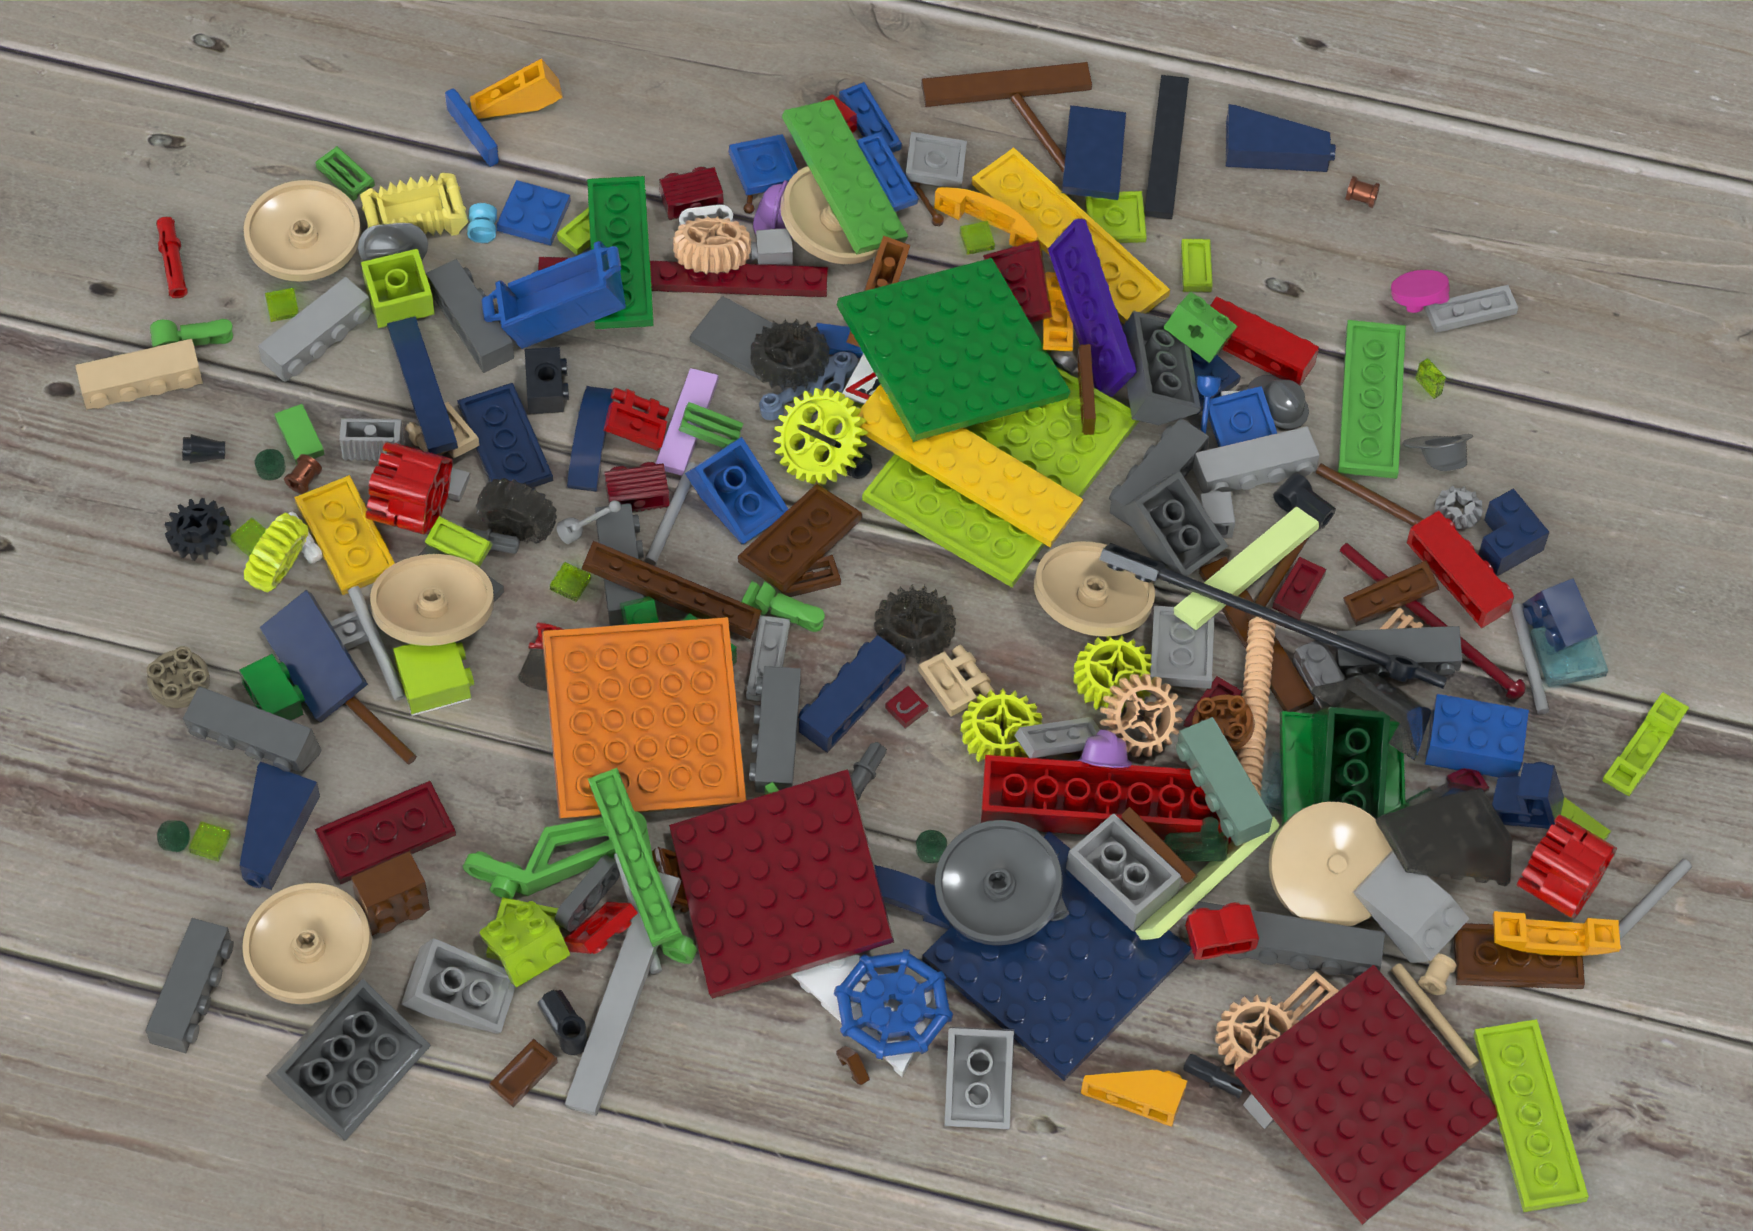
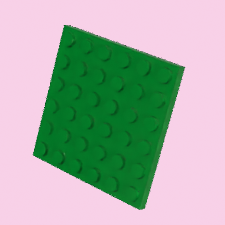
M992 258L838 298L836 305L913 442L1065 400L1069 397L1071 391L1048 352L1043 350L1041 340Z

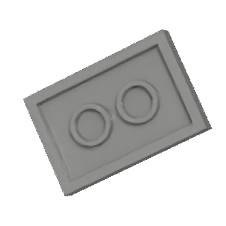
M1154 606L1151 680L1154 677H1159L1162 679L1161 685L1166 683L1171 686L1211 689L1214 616L1195 630L1174 615V607Z

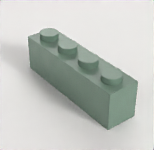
M1211 717L1180 730L1176 744L1177 754L1181 761H1186L1189 765L1191 777L1197 787L1201 786L1206 794L1205 800L1209 809L1212 812L1216 811L1219 816L1220 826L1224 835L1227 838L1231 837L1234 844L1238 846L1270 832L1273 817L1214 718Z

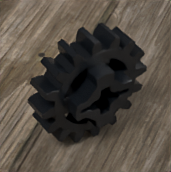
M201 498L199 504H195L192 499H189V506L177 505L179 512H170L171 521L165 522L167 530L165 536L173 552L178 551L181 558H185L190 554L192 561H195L198 555H202L207 560L209 552L212 551L218 555L217 547L219 545L225 547L228 545L225 537L232 536L230 530L232 525L223 506L218 508L214 500L207 505L205 498Z

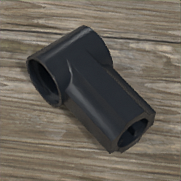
M1297 473L1290 476L1273 494L1276 504L1282 510L1290 512L1297 506L1319 522V529H1323L1330 522L1336 511L1335 507L1313 492L1311 484L1304 476Z
M553 989L547 992L537 1002V1005L558 1038L561 1050L568 1055L581 1054L584 1052L588 1041L585 1021L576 1014L562 990ZM570 1033L579 1034L578 1036L573 1038L567 1037V1035Z

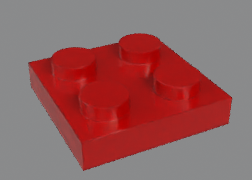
M606 902L564 938L569 952L587 954L600 952L608 945L607 940L613 934L625 931L632 924L631 919L638 912L631 903Z

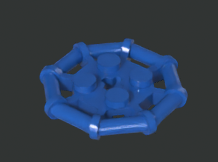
M903 949V952L875 956L864 954L860 956L857 965L841 985L836 986L834 990L842 1025L840 1032L844 1037L849 1036L874 1053L877 1059L881 1060L886 1056L915 1052L923 1054L927 1052L928 1046L944 1025L952 1021L953 1013L949 1009L944 982L946 976L942 971L937 972L910 954V950ZM900 965L896 973L878 975L874 969ZM906 968H910L927 981L921 984L917 983L913 976L905 974ZM867 974L870 981L867 982L865 989L862 992L853 991L863 976ZM932 989L936 1009L926 1006L924 994ZM890 999H896V1001L901 1002V1005H898L897 1011H892L890 1007H885L884 1004L888 1003ZM851 1002L860 1003L862 1017L857 1020L853 1019ZM925 1018L931 1019V1023L921 1035L918 1034L916 1029L920 1021H923ZM867 1026L869 1029L872 1027L877 1030L878 1035L881 1036L880 1042L864 1032L862 1028ZM909 1036L911 1039L887 1043L889 1038Z

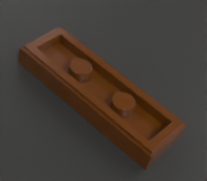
M1080 344L1077 368L1082 433L1084 435H1094L1096 413L1091 344Z
M1423 561L1343 597V600L1355 625L1358 626L1439 590V585L1427 561Z
M1129 807L1122 814V818L1161 858L1181 875L1185 883L1191 884L1198 877L1132 808Z

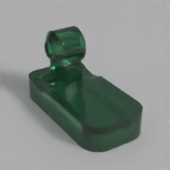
M1213 817L1203 819L1200 832L1169 833L1164 841L1183 861H1224L1227 858L1229 849L1228 838L1223 832L1219 833V822Z

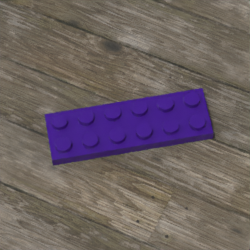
M1075 219L1051 244L1048 252L1079 344H1091L1094 388L1113 397L1137 373L1086 220Z

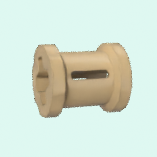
M1438 953L1431 961H1428L1430 965L1426 974L1421 976L1418 982L1421 988L1433 995L1445 994L1447 989L1446 981L1450 973H1453L1457 966L1453 959Z

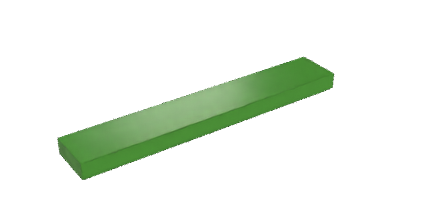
M614 768L589 778L590 787L652 947L683 936L618 769Z

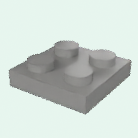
M911 132L905 171L907 179L912 182L961 189L967 141Z

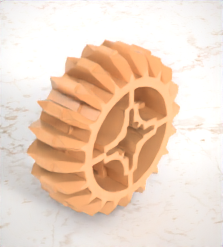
M707 216L704 219H700L697 217L695 221H686L685 224L680 225L678 230L675 231L673 252H675V258L678 259V263L684 265L685 269L693 268L694 272L703 271L705 274L709 272L716 274L718 272L729 273L730 269L737 270L739 266L746 264V260L749 259V254L751 253V238L745 226L740 225L737 221L731 222L730 218L719 219V216L716 218H709Z
M1131 674L1130 681L1126 678L1119 679L1120 688L1114 685L1110 687L1113 697H1103V700L1109 703L1108 708H1100L1101 713L1107 714V718L1102 719L1100 724L1109 726L1108 731L1115 733L1116 737L1126 742L1127 754L1131 751L1134 757H1139L1141 753L1144 756L1150 757L1153 750L1158 753L1162 752V743L1166 745L1172 744L1169 734L1178 735L1179 730L1173 727L1174 723H1181L1183 721L1182 718L1175 716V712L1181 711L1182 706L1173 705V702L1179 696L1176 693L1169 694L1171 685L1166 683L1161 685L1162 679L1159 677H1154L1151 680L1150 674H1143L1141 678L1137 674ZM1147 690L1156 697L1157 701L1145 704L1142 698L1137 697L1135 692ZM1126 703L1127 712L1121 718V710L1123 704ZM1139 710H1145V716H1142L1144 717L1143 721L1137 720V715H1141L1138 713ZM1161 713L1160 724L1157 728L1155 721L1157 716ZM1137 727L1147 738L1134 740L1124 730Z
M1258 994L1254 996L1251 1003L1245 996L1241 999L1240 1005L1233 1002L1230 1005V1011L1225 1010L1222 1013V1021L1218 1022L1216 1027L1219 1033L1216 1034L1215 1042L1220 1045L1218 1047L1219 1055H1226L1224 1060L1225 1066L1235 1064V1072L1238 1067L1278 1038L1280 1033L1283 1034L1299 1022V1020H1291L1294 1015L1293 1011L1283 1012V1002L1278 1003L1276 1006L1272 1005L1271 996L1266 999V1002H1260ZM1258 1019L1253 1023L1245 1022L1247 1020ZM1269 1023L1273 1024L1280 1032L1272 1029ZM1262 1029V1040L1259 1041V1045L1256 1047V1035L1258 1036L1259 1030ZM1238 1043L1244 1045L1248 1049L1249 1053L1244 1051L1238 1045Z

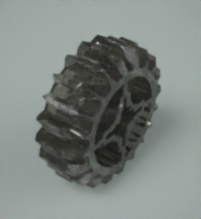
M784 318L782 324H777L773 321L771 328L763 326L762 334H756L755 342L751 345L750 362L755 375L760 376L762 383L769 382L771 389L780 386L782 392L786 387H791L795 392L797 386L807 389L808 382L816 384L818 376H824L825 368L829 364V346L826 343L824 334H820L818 327L811 328L808 321L801 325L797 318L793 323H788Z
M502 478L501 480L493 479L492 482H487L477 499L476 513L481 516L482 522L488 524L489 529L496 530L498 534L515 536L527 544L530 541L540 543L546 540L553 531L557 518V509L552 506L553 502L551 500L545 499L546 495L544 493L537 492L536 488H531L526 483H518L515 479L509 481L506 478Z
M912 584L909 587V591H905L900 586L897 590V595L889 592L887 600H881L879 609L875 612L876 622H874V630L878 636L906 655V663L910 658H915V661L919 664L921 657L929 660L933 658V653L938 655L943 652L944 648H949L951 639L955 636L956 629L954 626H956V617L953 615L954 609L952 605H947L946 596L938 598L936 589L928 593L925 585L921 590H915ZM915 624H918L917 631L915 630Z

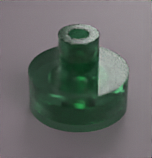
M266 449L258 453L255 458V468L258 476L265 480L280 478L286 470L283 454L275 449Z
M178 820L163 822L157 832L158 844L165 851L180 852L187 847L190 840L188 826Z
M926 830L916 840V854L926 863L939 862L947 847V839L937 830Z

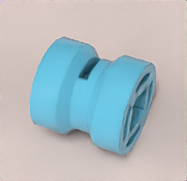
M486 203L472 205L468 211V219L470 221L467 227L468 238L477 243L493 241L496 237V226L494 223L497 220V209Z

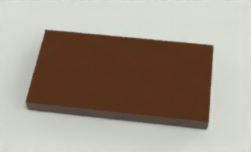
M816 484L738 555V563L782 592H785L862 520V512Z
M1465 923L1454 935V954L1457 965L1455 969L1456 985L1583 989L1585 986L1583 956L1544 955L1501 946L1494 943L1493 924Z

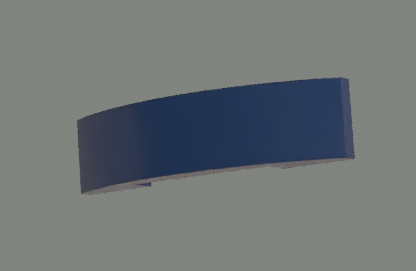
M587 386L585 389L575 429L567 488L597 492L602 467L601 459L607 433L603 430L609 405L615 401V399L610 398L613 389Z
M875 865L885 903L923 915V921L949 929L952 926L940 908L935 885L906 873Z

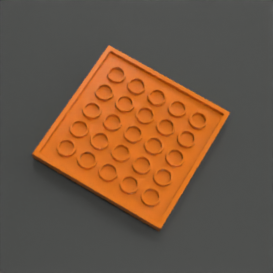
M728 617L542 632L559 819L602 816L588 779L614 768L618 769L632 807L637 812L732 805L746 801Z

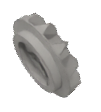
M1452 485L1448 490L1441 491L1435 502V512L1439 510L1445 518H1449L1454 523L1456 529L1470 528L1482 516V500L1477 498L1476 491L1470 492L1466 490L1465 486L1454 488ZM1455 500L1459 501L1461 505H1465L1463 514L1458 507H1454Z

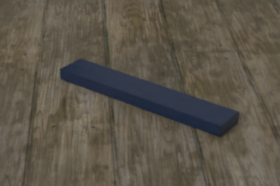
M416 317L387 323L391 341L427 451L438 454L458 449L457 440Z

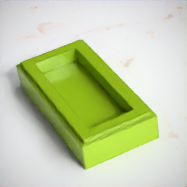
M1182 239L1183 292H1212L1210 239Z
M440 516L425 540L428 546L446 555L466 559L478 567L482 565L493 545L490 541Z

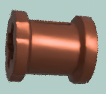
M1352 176L1345 200L1350 201L1353 199L1366 203L1368 207L1373 208L1380 184H1369L1359 181L1356 176Z
M301 454L297 458L298 464L291 474H287L284 477V481L293 491L304 494L308 492V485L314 476L321 473L322 467L314 458Z

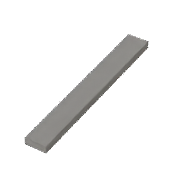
M659 873L672 907L681 880L678 877ZM637 906L635 910L638 914L631 920L632 924L628 928L565 1101L566 1108L597 1116L658 948V945L652 947Z

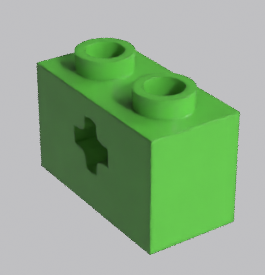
M1190 292L1179 303L1163 328L1210 363L1222 350L1238 326L1231 322L1227 316L1219 313L1207 304L1203 298Z

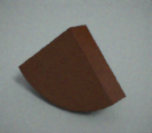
M847 1046L836 1051L842 1066L848 1065L853 1075L851 1078L857 1084L862 1085L870 1080L856 1051Z

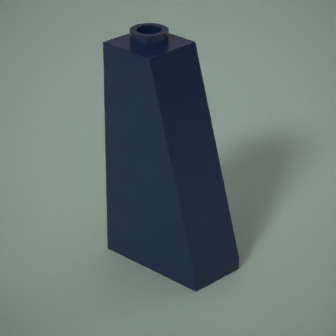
M1228 105L1226 117V167L1327 172L1329 161L1335 160L1336 146L1331 144L1330 132L1241 106Z
M261 761L257 766L239 866L242 878L248 885L254 888L264 887L272 890L320 798V793L316 781L283 771Z

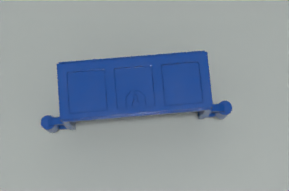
M597 241L594 243V249L508 283V287L502 280L495 282L496 290L481 300L484 320L486 322L501 321L502 329L515 340L521 349H524L625 309L626 304L620 273L621 263L618 248L615 246L606 248L601 241ZM497 298L498 314H495L493 299Z

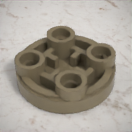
M180 646L173 651L160 655L147 666V684L150 694L158 703L166 707H188L198 687L208 689L210 684V675L205 661L185 646Z

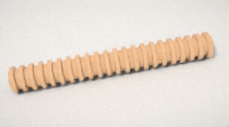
M1256 617L1251 619L1248 624L1245 679L1242 689V697L1253 713L1255 728L1251 739L1246 745L1237 750V758L1261 797L1262 765L1264 763L1263 756L1266 744L1265 731L1268 720V697L1271 686L1274 630L1276 624Z

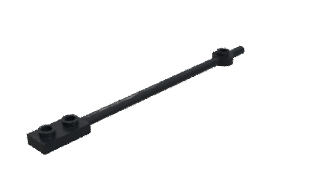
M1110 543L1102 550L1099 560L1106 562L1107 567L1110 569L1132 572L1135 574V578L1144 582L1161 579L1385 666L1386 670L1390 672L1389 676L1395 680L1406 682L1407 679L1416 678L1441 689H1444L1447 677L1421 668L1418 663L1407 657L1395 654L1388 655L1166 569V564L1113 543Z

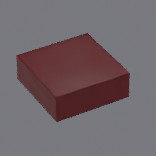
M1464 768L1446 777L1462 803L1489 791L1490 788L1477 770Z

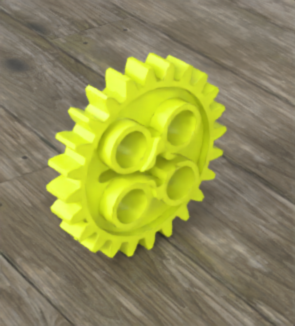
M815 388L814 395L804 391V400L794 397L796 406L792 408L785 405V409L789 414L787 416L779 415L778 417L784 423L783 426L774 428L781 433V436L773 439V442L782 446L775 453L784 456L779 463L785 467L789 466L786 472L791 475L796 474V479L804 481L806 479V482L812 485L818 481V483L826 485L828 477L829 480L837 482V473L846 477L847 471L845 467L848 465L856 468L852 459L854 457H863L857 450L858 447L867 445V443L860 440V436L868 434V431L859 427L866 420L862 417H857L861 409L853 406L854 401L848 397L845 398V395L838 391L834 393L833 390L826 388L823 393L822 390ZM818 411L817 420L811 423L812 415ZM842 423V430L836 435V427ZM800 425L807 426L840 442L841 447L836 448L799 429ZM805 438V445L799 450V442ZM829 450V457L823 462V454Z

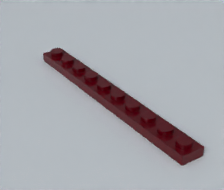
M539 257L538 270L540 271L568 258ZM650 261L652 291L827 297L828 267L745 264L739 266L737 270L730 269L729 273L718 272L716 274L709 272L705 274L703 271L696 273L693 268L685 269L684 265L676 261Z

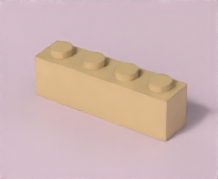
M192 339L75 365L86 410L92 408L99 409L123 401L130 402L145 396L161 395L167 391L180 388L187 389L203 383Z

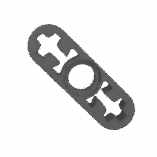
M608 855L600 858L560 905L555 916L556 925L572 932L582 923L620 876L614 858Z

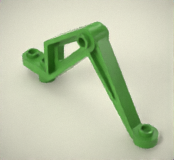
M634 811L652 856L646 819L641 813ZM602 817L545 827L525 870L513 862L502 863L494 860L489 854L477 851L476 854H468L463 864V869L469 875L491 883L490 891L497 897L513 899L516 892L529 896L590 869L604 855L614 858L616 851ZM602 836H608L609 840L553 864H548L556 846ZM685 935L660 944L664 955L684 964H691L697 953L694 941Z

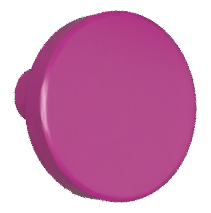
M1417 270L1408 272L1397 277L1391 284L1393 300L1400 305L1406 306V310L1411 313L1422 311L1424 306L1446 303L1450 299L1449 279L1439 271Z

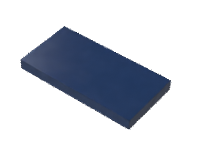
M1070 105L1061 193L1118 200L1126 112Z
M513 383L457 400L463 420L479 438V446L476 447V451L497 499L553 481L552 472Z
M305 590L260 626L280 662L283 661L286 665L291 680L300 688L305 702L316 720L322 722L368 685L316 599L308 590Z

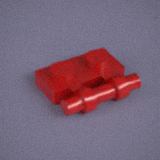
M614 387L610 398L620 401V403L613 401L609 405L603 431L658 451L663 444L667 421L657 418V416L666 418L669 408L660 405V401L653 398L647 400L635 395V391L627 388L624 391ZM632 407H636V408H638V409L644 410V412L639 411V410H637V409H634V408H632Z

